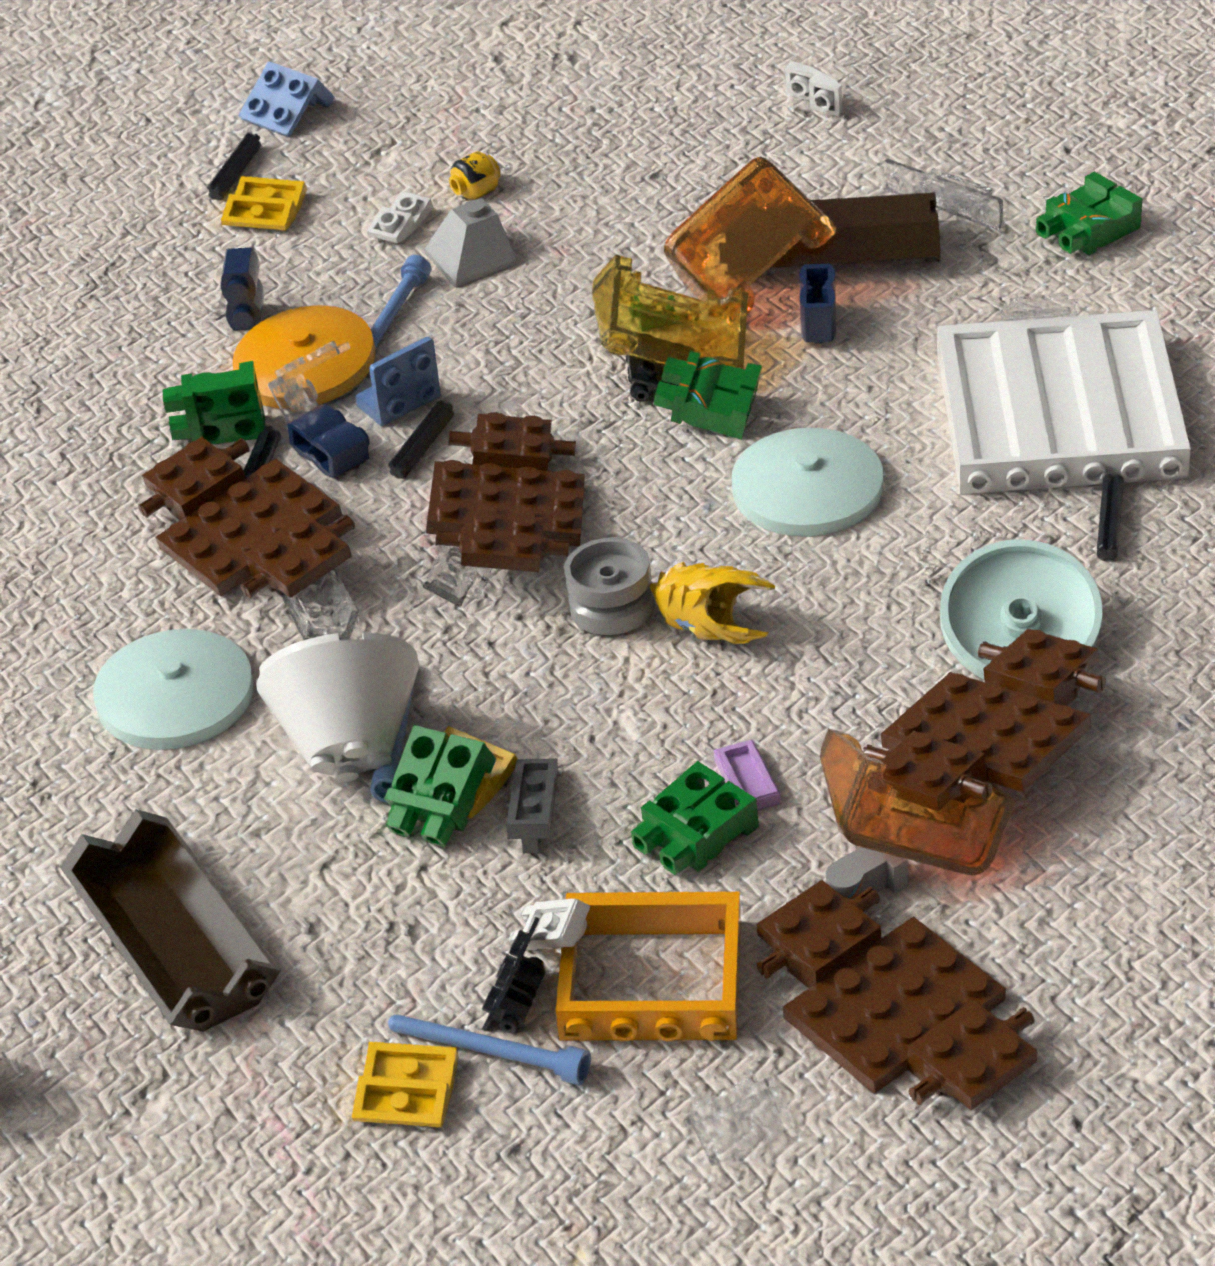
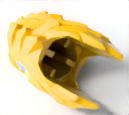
M681 562L671 567L667 573L661 571L658 582L649 585L658 608L665 618V622L673 628L692 631L698 639L725 640L732 644H745L751 640L766 637L769 633L742 628L733 621V606L737 603L736 598L739 594L750 589H775V585L772 582L760 577L756 572L738 570L733 566L709 567V565L704 563L686 566L684 562Z

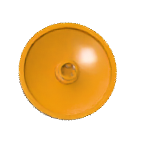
M303 306L275 314L263 320L246 333L235 349L233 370L239 369V363L254 362L263 405L280 409L307 408L334 400L357 386L369 373V367L375 361L376 348L370 327L357 314L335 306Z

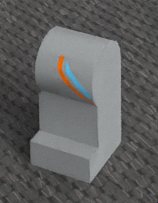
M881 835L828 866L826 870V883L848 899L855 898L868 887H872L877 893L888 887L896 894L909 887L908 859Z

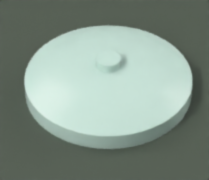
M824 428L790 429L764 437L752 444L740 455L732 471L733 498L740 512L748 520L761 528L789 536H821L854 526L869 516L877 507L884 487L883 467L873 449L854 436Z
M1023 539L995 542L968 555L950 574L944 586L940 603L941 630L948 648L966 669L984 679L983 668L991 662L990 660L978 657V648L981 643L983 644V641L1000 647L1009 646L1027 629L1041 630L1049 635L1067 640H1075L1081 644L1095 647L1100 635L1103 616L1099 589L1089 571L1076 558L1053 545Z
M175 629L139 638L112 655L102 666L96 677L93 696L99 720L114 737L136 747L168 750L202 743L231 727L249 706L253 696L254 681L248 657L233 641L209 631Z

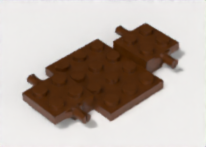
M498 412L478 413L477 425L472 432L450 430L448 446L471 447L473 464H465L457 460L435 461L426 534H436L435 546L459 547L461 566L539 572L540 561L544 558L545 554L568 557L569 546H580L585 474L575 473L570 470L547 471L548 463L552 459L553 454L575 457L576 441L554 440L551 434L552 420L542 419L538 416H505Z
M200 437L142 474L145 486L155 493V495L138 504L142 515L148 518L157 510L165 507L173 516L180 520L155 537L159 548L220 597L252 576L253 578L240 585L243 593L249 599L264 588H268L271 592L279 589L291 598L352 557L349 545L340 538L355 529L353 520L348 515H345L331 526H328L343 516L340 505L276 458L246 477L242 466L235 462L236 459L250 452L248 444L242 438L226 449L216 448L206 439Z
M1027 629L1009 646L1000 647L983 641V644L981 643L978 648V657L991 661L983 668L985 682L966 677L963 674L949 672L881 733L882 747L889 750L886 751L870 744L863 748L861 754L862 761L875 765L866 773L867 788L936 811L942 809L952 799L964 803L973 796L987 801V798L989 799L992 794V784L986 783L987 781L1024 793L1092 728L1091 714L1072 709L1068 705L1078 697L1080 687L1097 693H1101L1105 689L1106 677L1089 673L1099 663L1098 648L1081 644L1075 640H1067L1049 635L1041 630Z
M820 880L757 923V935L769 944L774 953L757 963V969L760 974L768 979L785 966L791 975L808 988L783 1006V1018L873 1094L908 1070L921 1081L909 1089L911 1099L914 1102L917 1100L918 1105H922L934 1094L940 1096L944 1093L955 1097L972 1110L1037 1063V1049L1018 1035L1025 1028L1034 1024L1033 1014L1027 1011V1008L1022 1007L1007 1020H1001L992 1015L990 1011L1006 1000V988L914 916L881 938V926L864 913L880 902L879 894L872 887H868L855 898L848 899L826 882Z

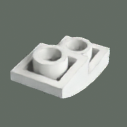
M794 61L788 63L785 67L786 95L808 100L811 110L836 116L842 114V88L839 82L813 67Z
M401 191L391 208L382 206L367 230L368 236L395 243L403 241L423 223L434 208L431 198Z

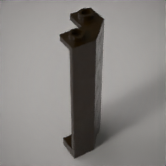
M935 192L725 206L726 215L719 216L720 237L727 236V244L720 245L721 266H728L729 274H736V270L804 266L805 264H844L925 258V263L940 262L941 258L938 213H936Z
M135 809L114 842L81 834L60 866L170 1025L204 1032L259 1005L281 972L272 957L167 817Z

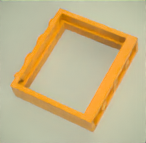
M740 891L566 893V899L575 898L591 906L585 918L587 926L583 935L725 934L722 1000L573 1001L577 941L572 947H561L556 1000L559 1041L737 1040L742 927Z

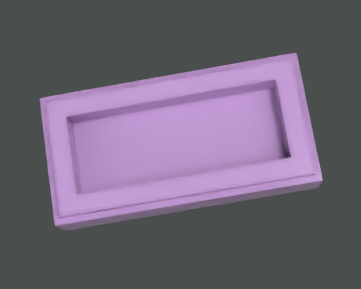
M753 739L714 750V760L722 777L725 778V783L730 781L755 797L757 800V810L781 804V794ZM735 799V803L738 806L740 802Z

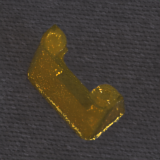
M617 254L594 278L591 296L602 346L611 354L626 355L665 366L667 357L687 361L689 352L693 351L701 353L700 358L711 357L724 365L744 368L748 292L731 288L728 292V297L714 299V293L707 291L701 299L641 283L642 272L635 270L632 273V259Z

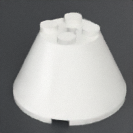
M362 632L363 639L340 641L338 633L318 636L281 649L266 659L259 667L260 676L256 679L259 695L313 772L334 775L336 782L346 783L358 779L361 772L379 769L383 765L392 764L391 753L419 669L416 650L400 638L373 632Z

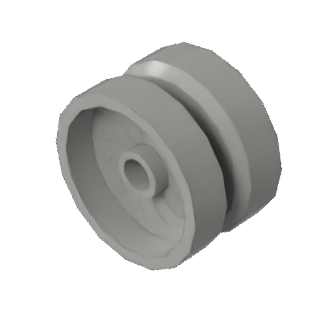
M621 538L597 539L579 546L568 556L564 564L572 620L579 628L593 634L615 635L638 628L651 617L655 608V599L649 587L652 583L648 553L639 544Z

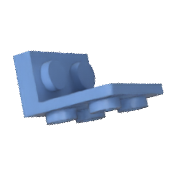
M268 61L242 107L239 117L246 122L290 137L308 105L315 107L317 103L329 108L335 96L319 79Z
M426 336L371 364L369 370L372 386L356 394L357 407L382 427L440 397L441 392L434 340Z

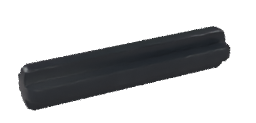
M246 133L208 184L207 189L209 190L208 195L210 198L216 197L221 200L225 197L261 147L258 134Z
M438 401L388 463L389 473L393 477L396 475L399 478L406 477L453 418L454 411L452 409L454 406L450 402Z
M265 426L263 431L259 433L243 470L246 477L259 470L264 464L271 462L281 439L279 430H274L272 426Z
M1107 474L1103 478L1097 539V556L1101 560L1106 558L1114 560L1118 556L1124 479L1119 474L1115 476Z

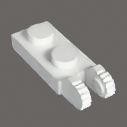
M574 898L535 902L534 905L522 907L519 917L526 922L523 931L528 932L535 917L539 918L526 950L536 951L543 948L574 946L586 930L587 921L585 918L591 906ZM513 930L511 932V935L508 939L509 942H511V944L513 943L519 930Z

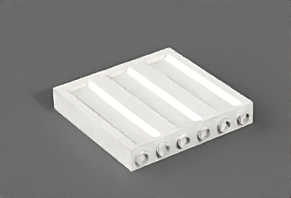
M1157 310L937 326V356L960 495L1102 485L1103 478L1107 474L1113 476L1121 475L1124 483L1189 478L1191 448Z

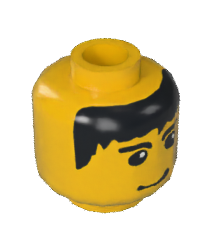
M480 151L470 153L452 164L451 177L449 178L450 187L456 195L476 200L497 188L499 178L501 177L500 167L497 161L489 154L486 155Z

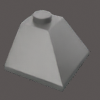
M483 198L470 200L461 206L452 208L424 248L426 256L455 288L517 265L516 256L498 214Z

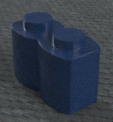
M252 247L227 249L224 256L220 287L227 301L226 319L233 331L251 330L261 322L264 287L258 278L259 259Z
M805 264L799 274L801 336L806 343L832 342L836 336L834 268L831 264Z
M322 404L287 423L289 442L294 450L303 458L313 461L316 467L328 477L335 478L369 459L368 446L370 445V440L365 430L346 421L344 415L339 410H334L328 405Z

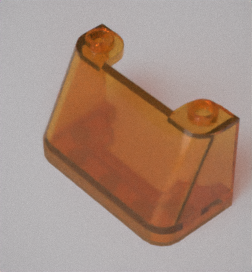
M757 157L747 163L668 236L664 244V254L683 285L731 325L735 326L753 308L755 296L750 287L753 282L799 240L807 247L814 249L825 244L838 231L833 222L772 162L764 157Z
M828 728L821 747L820 760L838 831L847 841L859 847L965 875H978L990 867L1016 800L989 781L986 783L992 784V794L989 799L987 798V801L973 796L964 803L952 799L939 811L896 798L898 790L883 779L882 773L885 771L886 764L863 753L860 743L853 736Z

